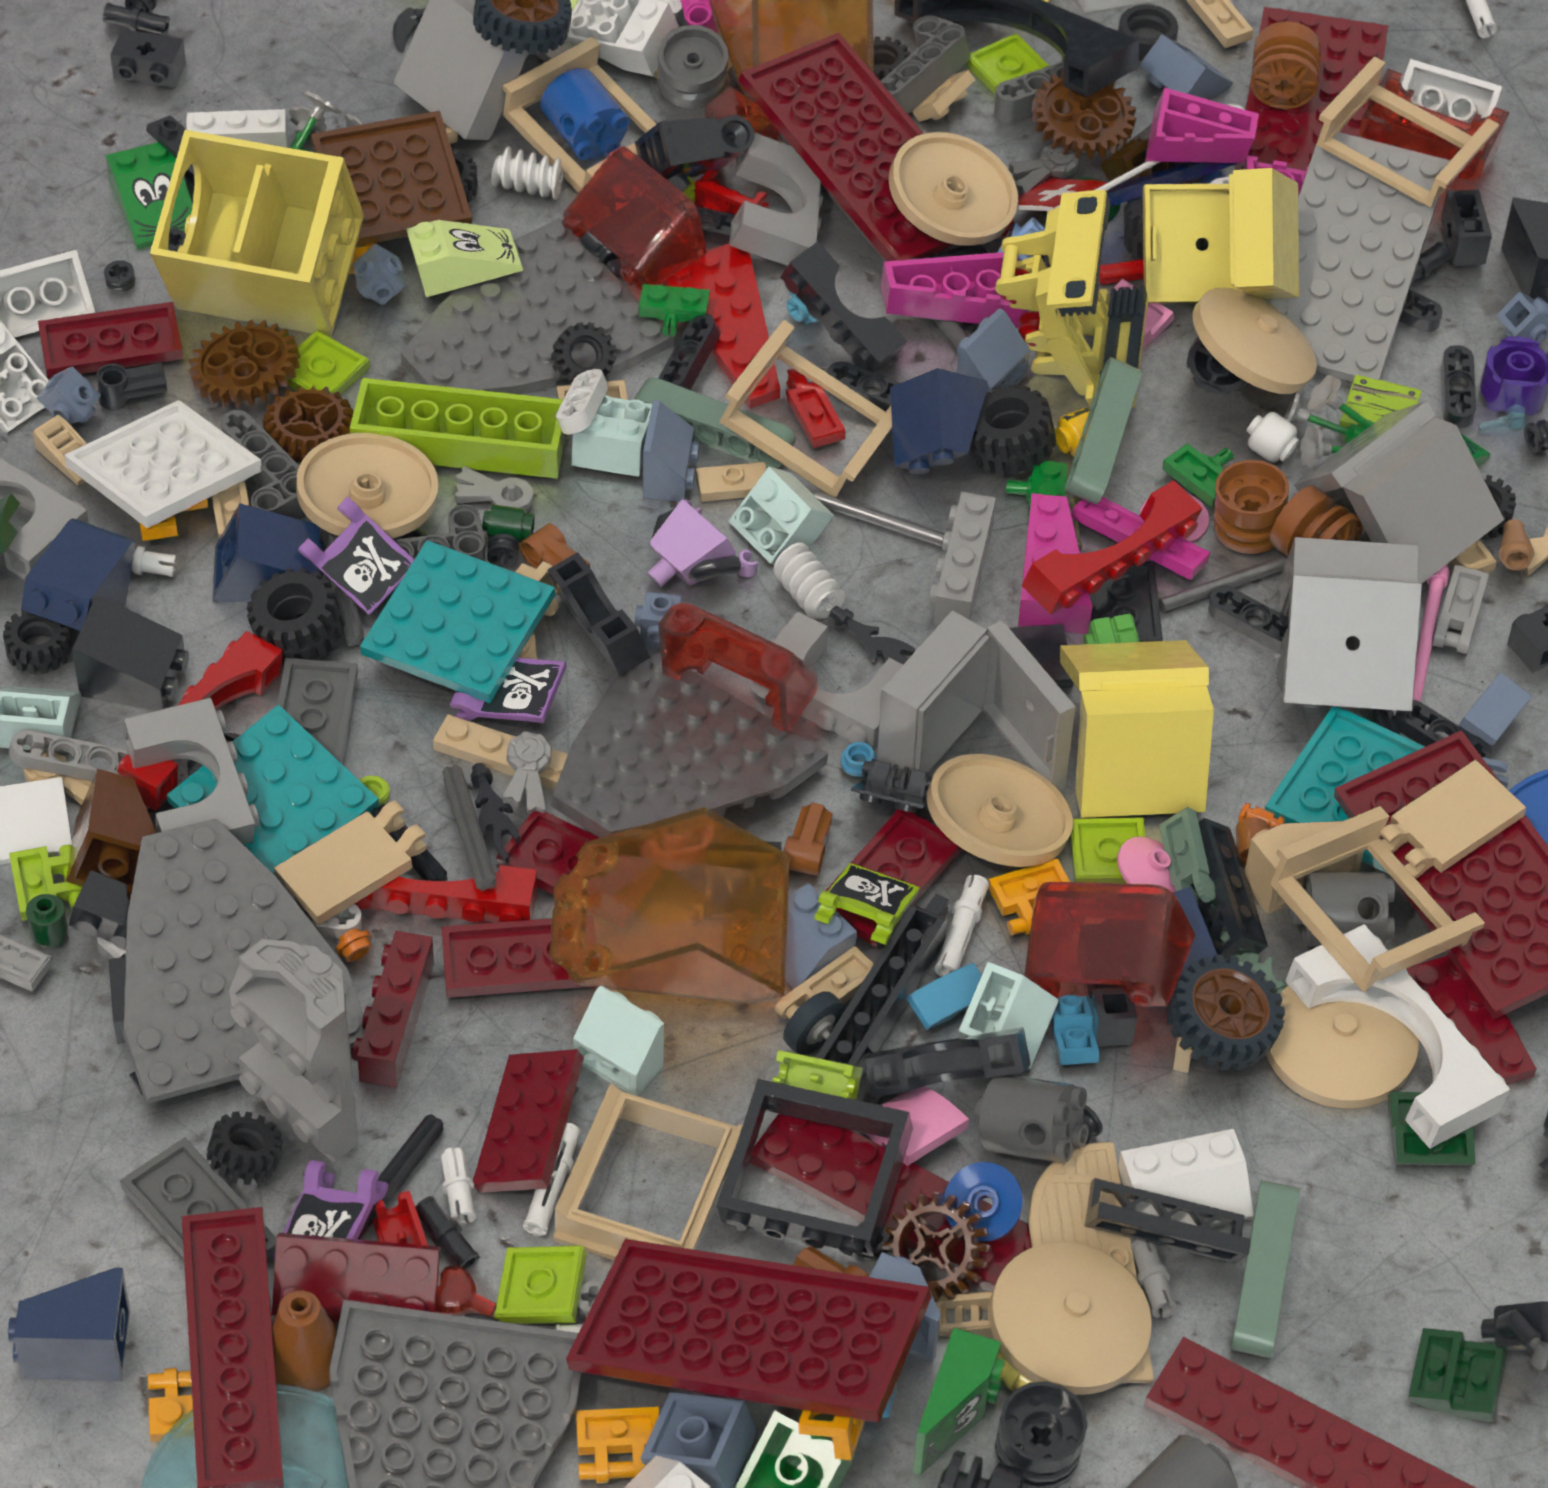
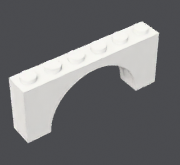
M1365 924L1343 934L1369 964L1373 957L1388 951L1382 941L1374 936ZM1323 945L1294 958L1285 982L1308 1008L1330 1002L1366 1004L1392 1015L1406 1025L1420 1040L1431 1063L1432 1084L1422 1094L1415 1097L1405 1121L1429 1149L1501 1111L1511 1089L1506 1085L1504 1079L1481 1057L1478 1049L1471 1045L1458 1031L1454 1022L1447 1018L1435 1005L1430 995L1422 990L1412 979L1406 969L1375 982L1369 989L1363 992Z

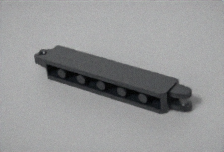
M935 894L925 909L914 904L910 905L816 1058L863 1067L862 1078L866 1071L864 1059L872 1052H878L907 1005L908 1001L906 998L915 992L943 946L946 930L949 925L948 919L945 918L949 910L948 898Z

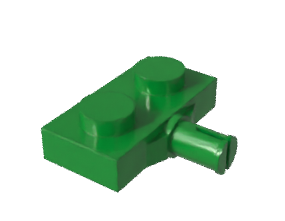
M643 284L639 302V317L657 318L664 321L662 333L668 336L670 329V337L675 336L678 322L691 321L696 316L708 313L710 290Z
M1187 443L1163 460L1162 469L1213 508L1215 506L1216 479L1222 472V467L1232 461L1234 455L1231 450L1228 451V448L1225 447L1219 453L1210 457L1198 452Z
M1045 461L1040 466L1035 464L1033 465L1034 470H1032V475L1029 477L1028 482L1007 479L1006 494L1026 495L1029 504V516L1032 493L1065 497L1064 488L1067 481L1068 463Z

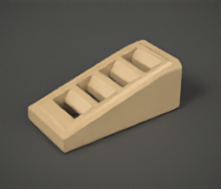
M56 415L34 429L35 449L77 486L85 483L86 481L66 467L65 454L87 444L74 428L60 415Z
M993 1291L957 1294L953 1300L940 1296L939 1301L935 1302L941 1314L938 1337H951L953 1328L994 1339L989 1320V1304ZM947 1309H955V1323H948ZM964 1309L971 1310V1321L964 1322ZM981 1310L988 1311V1320H981Z

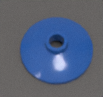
M977 1162L959 1170L948 1183L944 1194V1203L950 1194L958 1197L957 1208L963 1202L970 1203L972 1207L967 1217L975 1213L981 1214L983 1219L975 1226V1229L987 1228L989 1235L980 1238V1242L994 1241L1009 1233L1017 1224L1023 1209V1194L1017 1179L1006 1168L991 1162ZM984 1198H991L993 1201V1205L988 1211L980 1210V1202ZM946 1215L952 1228L958 1224L954 1219Z

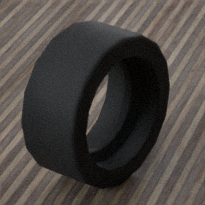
M1151 4L1136 5L1128 8L1120 17L1118 31L1139 39L1138 61H1143L1158 38L1148 39L1139 37L1132 33L1135 29H1155L1177 42L1179 28L1177 19L1170 11L1161 6Z

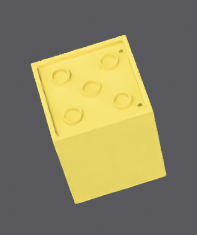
M184 130L150 255L176 309L246 322L253 320V323L257 324L265 320L268 326L277 323L279 328L312 334L318 330L328 337H332L364 214L345 160L342 157ZM192 164L195 187L191 215H188L185 223V241L183 245L179 246L177 252L169 251V231L175 200L182 179Z

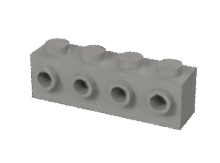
M961 492L959 504L951 506L948 525L953 526L952 531H945L942 551L946 552V557L939 556L935 577L940 578L939 584L932 583L929 604L935 605L933 624L939 625L952 610L971 620L993 528L995 497Z

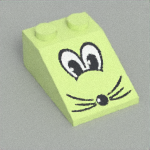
M443 220L422 222L406 229L426 297L523 271L510 229Z

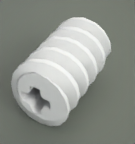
M506 147L503 154L496 157L491 175V183L494 187L502 183L503 188L508 190L514 185L517 192H523L527 187L530 195H535L539 190L540 196L543 198L549 197L552 192L554 200L558 199L563 182L561 158H557L553 166H549L547 155H544L541 162L537 163L536 153L532 152L528 160H524L523 150L519 149L515 158L511 157L510 147Z
M801 542L790 545L779 555L774 564L773 572L775 578L789 591L790 596L797 601L808 617L814 620L826 619L835 606L841 608L846 598L845 590L840 589L838 581L832 579L831 573L824 569V565L817 560L814 553L809 551V547L805 543Z

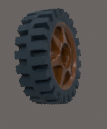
M475 0L473 26H475L478 34L481 33V38L485 41L491 39L490 44L495 47L501 44L502 50L509 52L511 48H514L517 54H523V50H527L529 55H536L537 50H539L541 54L548 53L549 49L552 51L558 49V46H562L565 40H567L572 16L570 0Z
M1215 955L1212 960L1209 956L1201 958L1199 962L1194 961L1184 970L1169 994V1000L1166 1004V1011L1169 1013L1166 1019L1168 1025H1174L1170 1031L1174 1039L1183 1037L1179 1046L1184 1051L1189 1047L1194 1049L1190 1055L1192 1058L1198 1061L1202 1055L1206 1057L1204 1065L1213 1067L1218 1061L1220 1070H1228L1232 1065L1234 1070H1241L1246 1064L1250 1067L1256 1064L1258 1060H1261L1280 1035L1285 1021L1282 1020L1285 1015V1008L1280 1006L1283 999L1280 993L1272 994L1276 988L1272 980L1266 983L1263 982L1266 974L1261 969L1255 974L1251 972L1252 963L1245 961L1242 966H1239L1238 957L1230 956L1225 962L1224 955Z

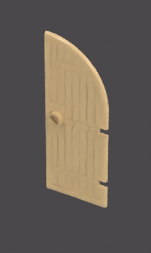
M1099 1142L1087 1144L1083 1148L1078 1147L1074 1150L1068 1162H1052L1042 1173L1034 1187L1028 1214L1032 1248L1056 1242L1085 1245L1099 1250L1118 1261L1137 1281L1130 1238L1084 1227L1091 1181L1097 1178L1121 1184L1114 1142ZM1101 1191L1099 1202L1122 1207L1114 1194ZM1149 1346L1134 1372L1121 1383H1152L1154 1381Z

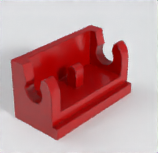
M709 169L701 179L695 182V206L735 215L744 201L769 209V203L764 201L768 196L767 193L761 191L751 199L734 189L731 190L719 184L718 180L713 179L717 175L716 170Z
M410 1190L398 1194V1205L393 1208L386 1209L383 1200L376 1204V1219L373 1220V1226L378 1241L428 1246Z

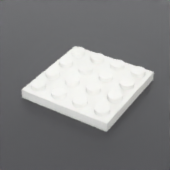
M180 400L64 455L66 467L146 528L156 525L211 496L217 495L219 492L239 482L245 481L247 478L261 472L260 467L262 466L261 459Z

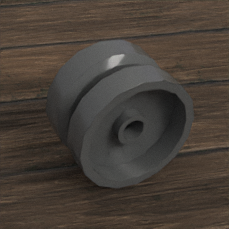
M685 25L672 30L662 39L658 49V87L667 100L682 108L702 109L714 104L723 95L727 86L729 58L728 47L722 37L710 28L700 25Z

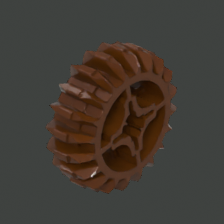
M314 384L311 389L304 390L299 385L296 392L286 389L284 397L275 396L274 404L268 405L263 419V429L296 463H301L304 457L319 444L337 436L350 434V425L354 412L348 399H342L339 392L331 393L328 387L317 390Z
M939 1192L933 1193L931 1204L926 1195H918V1209L913 1203L909 1201L904 1202L903 1207L907 1216L905 1217L900 1213L894 1212L892 1218L899 1224L897 1229L893 1227L885 1228L886 1234L894 1236L893 1243L885 1242L882 1244V1249L893 1251L894 1256L906 1258L917 1267H926L928 1264L935 1262L940 1269L945 1270L948 1277L936 1281L925 1279L935 1302H938L940 1296H942V1290L948 1300L955 1299V1286L962 1293H968L970 1286L965 1279L968 1277L974 1282H979L982 1277L974 1271L975 1267L987 1268L989 1264L987 1260L979 1258L980 1251H991V1245L980 1243L979 1241L980 1238L989 1235V1230L987 1228L975 1229V1226L983 1219L981 1214L975 1213L967 1217L972 1207L970 1203L963 1202L957 1208V1196L950 1194L944 1203L942 1193ZM935 1214H946L958 1224L953 1228L947 1227L945 1230L938 1232L933 1225L927 1223L925 1218ZM916 1227L914 1231L918 1236L919 1244L917 1249L910 1254L911 1258L909 1259L908 1241L911 1232ZM964 1235L966 1242L965 1255L961 1265L957 1267L959 1263L954 1256V1250L956 1245L963 1240L962 1236ZM933 1239L943 1240V1244L939 1247L940 1255L930 1254V1251L934 1248Z

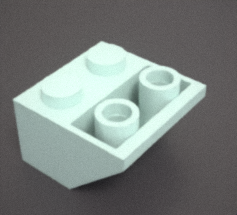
M605 395L591 424L583 431L573 434L571 466L639 477L643 468V450L652 404L635 399L626 400Z
M769 466L729 519V522L770 564L774 565L779 555L790 545L801 542L807 546L813 544L834 515L792 473Z
M6 686L0 689V748H10L13 736L22 730H33L71 738L81 692ZM23 745V750H30L31 746ZM59 750V751H56V752H59V753H67L68 751Z
M987 962L958 1031V1038L1024 1027L1031 1066L1027 1070L1030 1071L1059 1000L1025 976Z
M600 985L596 989L575 1033L573 1049H578L584 1057L582 1066L625 1092L639 1096L664 1067V1022L653 1012L644 1011L630 1003L621 993L612 992Z

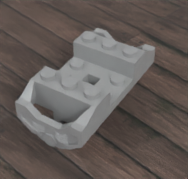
M262 939L239 956V967L229 989L232 1007L230 1013L233 1019L242 1028L249 1027L260 1041L239 1057L241 1073L239 1080L247 1092L251 1095L258 1094L265 1101L269 1111L276 1118L281 1119L283 1117L289 1122L300 1140L305 1143L310 1141L319 1151L323 1152L335 1163L358 1145L343 972L327 954L322 953L316 946L300 945L293 941Z

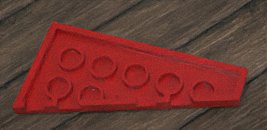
M730 243L658 268V279L663 286L710 290L707 314L713 317L721 332L711 354L731 383L734 384L769 339L750 252L730 246ZM775 363L745 401L749 409L780 398V384Z

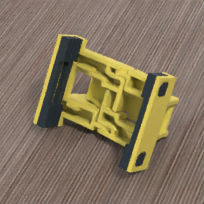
M1106 190L1062 193L1060 206L1047 212L1045 231L1003 239L1001 246L1004 252L1000 279L997 280L995 287L996 292L1003 299L1010 301L1009 306L1011 308L1029 310V312L1020 316L1019 324L1021 327H1019L1018 332L1025 343L1029 344V349L1037 351L1036 358L1031 363V370L1039 375H1065L1078 395L1085 396L1089 406H1091L1103 368L1110 357L1140 369L1149 299L1144 286H1140V289H1137V286H1133V290H1130V287H1126L1125 290L1120 287L1118 291L1115 288H1111V294L1107 289L1099 290L1098 279L1105 230H1107L1110 200ZM1018 255H1034V257L1017 262ZM1041 255H1048L1049 268H1046ZM1083 335L1094 336L1092 350ZM1136 395L1133 401L1132 408H1135Z

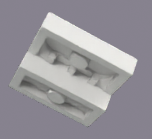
M62 777L0 786V865L11 863L9 857L11 852L47 846L48 857L60 856L59 848L61 846L72 845Z

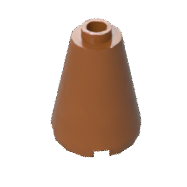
M300 1290L287 1294L280 1302L272 1326L276 1382L284 1386L286 1391L293 1394H312L325 1390L330 1386L329 1369L337 1328L318 1298L310 1292Z

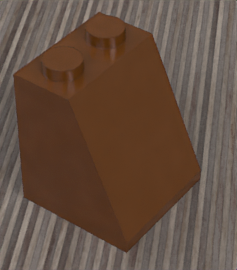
M97 768L76 817L66 882L83 886L90 870L127 884V897L129 900L131 899L142 837L156 833L133 778Z

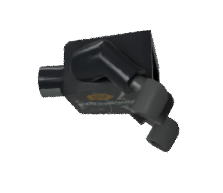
M1548 1301L1496 1306L1494 1318L1484 1319L1481 1323L1482 1339L1486 1343H1495L1497 1348L1518 1352H1534L1529 1363L1540 1370H1543L1545 1367L1548 1369Z

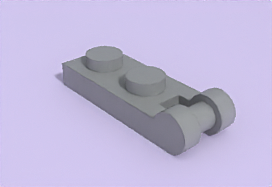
M1459 565L1454 566L1432 646L1443 648V645L1457 648V652L1467 655L1489 573ZM1448 627L1461 630V635L1449 632Z

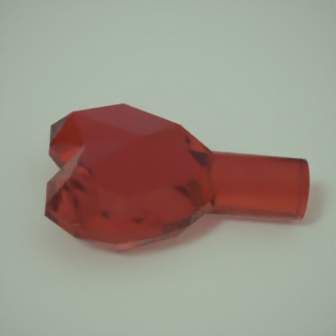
M455 1264L445 1267L440 1275L436 1312L450 1315L471 1309L492 1317L496 1309V1303L477 1294L475 1282L467 1270Z

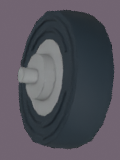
M830 991L815 994L796 1009L784 1029L783 1040L797 1054L808 1055L815 1052L824 1045L846 1007Z

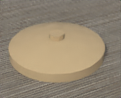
M932 132L916 136L899 149L890 167L889 187L899 210L915 227L940 241L963 246L988 243L1004 233L1016 213L1018 192L1008 168L993 152L967 137L946 132Z
M1221 287L1207 291L1194 307L1193 324L1201 342L1218 362L1242 380L1273 393L1292 394L1303 390L1313 378L1317 362L1309 341L1286 315L1268 302L1238 289Z
M353 433L329 439L313 448L304 457L297 472L296 494L299 505L306 516L327 532L339 536L351 524V521L337 510L338 506L348 496L373 522L393 539L415 530L431 516L438 498V477L431 461L413 445L392 436Z
M967 754L952 758L936 770L927 791L928 809L939 829L962 849L979 858L997 864L1027 867L1049 862L1063 851L1072 831V813L1060 791L1038 772L1004 757L988 754Z
M1289 986L1280 992L1283 999L1280 1006L1285 1008V1015L1282 1020L1285 1021L1280 1035L1266 1056L1277 1076L1294 1092L1320 1105L1341 1109H1355L1381 1103L1388 1099L1390 1092H1398L1406 1084L1417 1060L1419 1039L1401 1021L1373 1006L1356 1002H1330L1308 1008Z
M1067 1242L1047 1243L1022 1252L1002 1271L992 1292L989 1304V1320L993 1337L1001 1342L1000 1351L1013 1368L1032 1382L1047 1381L1061 1385L1074 1395L1102 1392L1113 1388L1127 1379L1139 1365L1151 1337L1152 1320L1149 1304L1136 1279L1124 1266L1109 1255L1081 1244Z

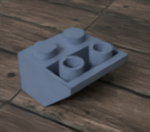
M1000 308L989 318H984L979 324L978 329L970 337L963 338L958 346L957 354L959 358L955 373L986 380L988 382L987 391L990 393L995 391L994 388L1002 386L1003 389L1008 388L1009 385H1017L1028 374L1030 349L1006 312Z

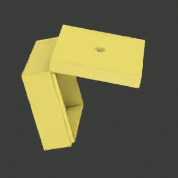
M1273 168L1233 170V174H1229V184H1145L1143 186L1144 287L1149 297L1148 304L1198 303L1207 291L1221 287L1238 289L1257 296L1262 300L1299 298L1298 183ZM1199 238H1204L1208 242V248L1205 251H1200L1196 247V241Z
M1186 640L1060 646V663L1078 690L1081 691L1075 794L1081 818L1178 813L1186 807L1196 812H1206L1214 708L1207 685H1209V667Z

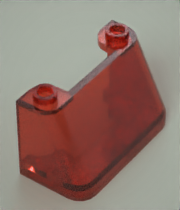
M1388 68L1379 86L1412 103L1415 91L1411 89L1406 91L1401 84L1403 73ZM1372 99L1362 116L1359 127L1361 138L1450 161L1461 149ZM1414 104L1471 136L1475 134L1488 118L1500 124L1497 131L1485 143L1483 150H1479L1457 175V177L1465 180L1479 178L1499 149L1510 112L1494 107L1491 114L1485 118H1481L1482 115L1475 113L1471 124Z
M621 146L610 153L563 212L564 219H562V225L565 228L569 227L572 231L571 234L573 236L576 235L579 239L589 232L616 254L621 260L622 268L620 273L628 285H634L641 292L643 284L659 285L707 253L700 216L693 202L625 146Z
M679 603L672 606L658 623L663 674L677 681L681 678L682 672L697 669L698 673L704 675L713 662L770 689L765 696V702L767 706L774 709L772 726L786 733L790 731L816 694L818 677L815 669L793 652L693 604Z
M1045 882L1040 886L1034 900L1023 976L1056 998L1061 990L1059 982L1122 985L1131 1001L1139 1006L1167 1007L1196 935L1177 897L1169 889L1160 885Z

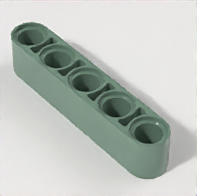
M1110 357L1106 362L1099 378L1065 484V492L1095 505L1101 500L1117 456L1142 376V370L1113 357Z
M654 377L648 378L634 397L635 400L652 404L653 400L661 401L694 428V441L752 463L765 462L766 468L770 466L777 469L782 465L720 423L729 405L727 403ZM739 409L740 412L791 446H794L796 436L789 427Z
M1260 1181L1250 1235L1249 1255L1246 1258L1231 1350L1267 1358L1272 1357L1300 1188Z

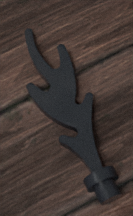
M835 606L829 614V618L835 621L837 628L844 630L847 627L861 641L872 663H876L877 654H881L884 663L891 658L904 665L909 658L901 654L912 655L915 652L913 646L901 640L889 637H871V635L879 634V627L868 626L853 620L854 613L847 608L843 610L839 606Z
M476 763L473 765L470 775L472 785L479 788V793L475 800L476 808H481L486 803L478 819L484 839H486L488 830H494L493 839L500 858L505 863H508L510 860L502 845L503 836L509 834L515 843L520 842L515 825L503 813H513L512 805L503 803V800L491 788L490 785L493 782L491 770L486 768L484 763Z

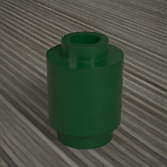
M493 504L490 511L485 510L482 529L487 532L488 539L497 534H508L517 538L519 543H521L534 533L535 514L527 513V509Z
M41 894L31 899L26 906V916L32 940L43 948L50 949L59 946L68 934L64 903L59 897L52 894Z

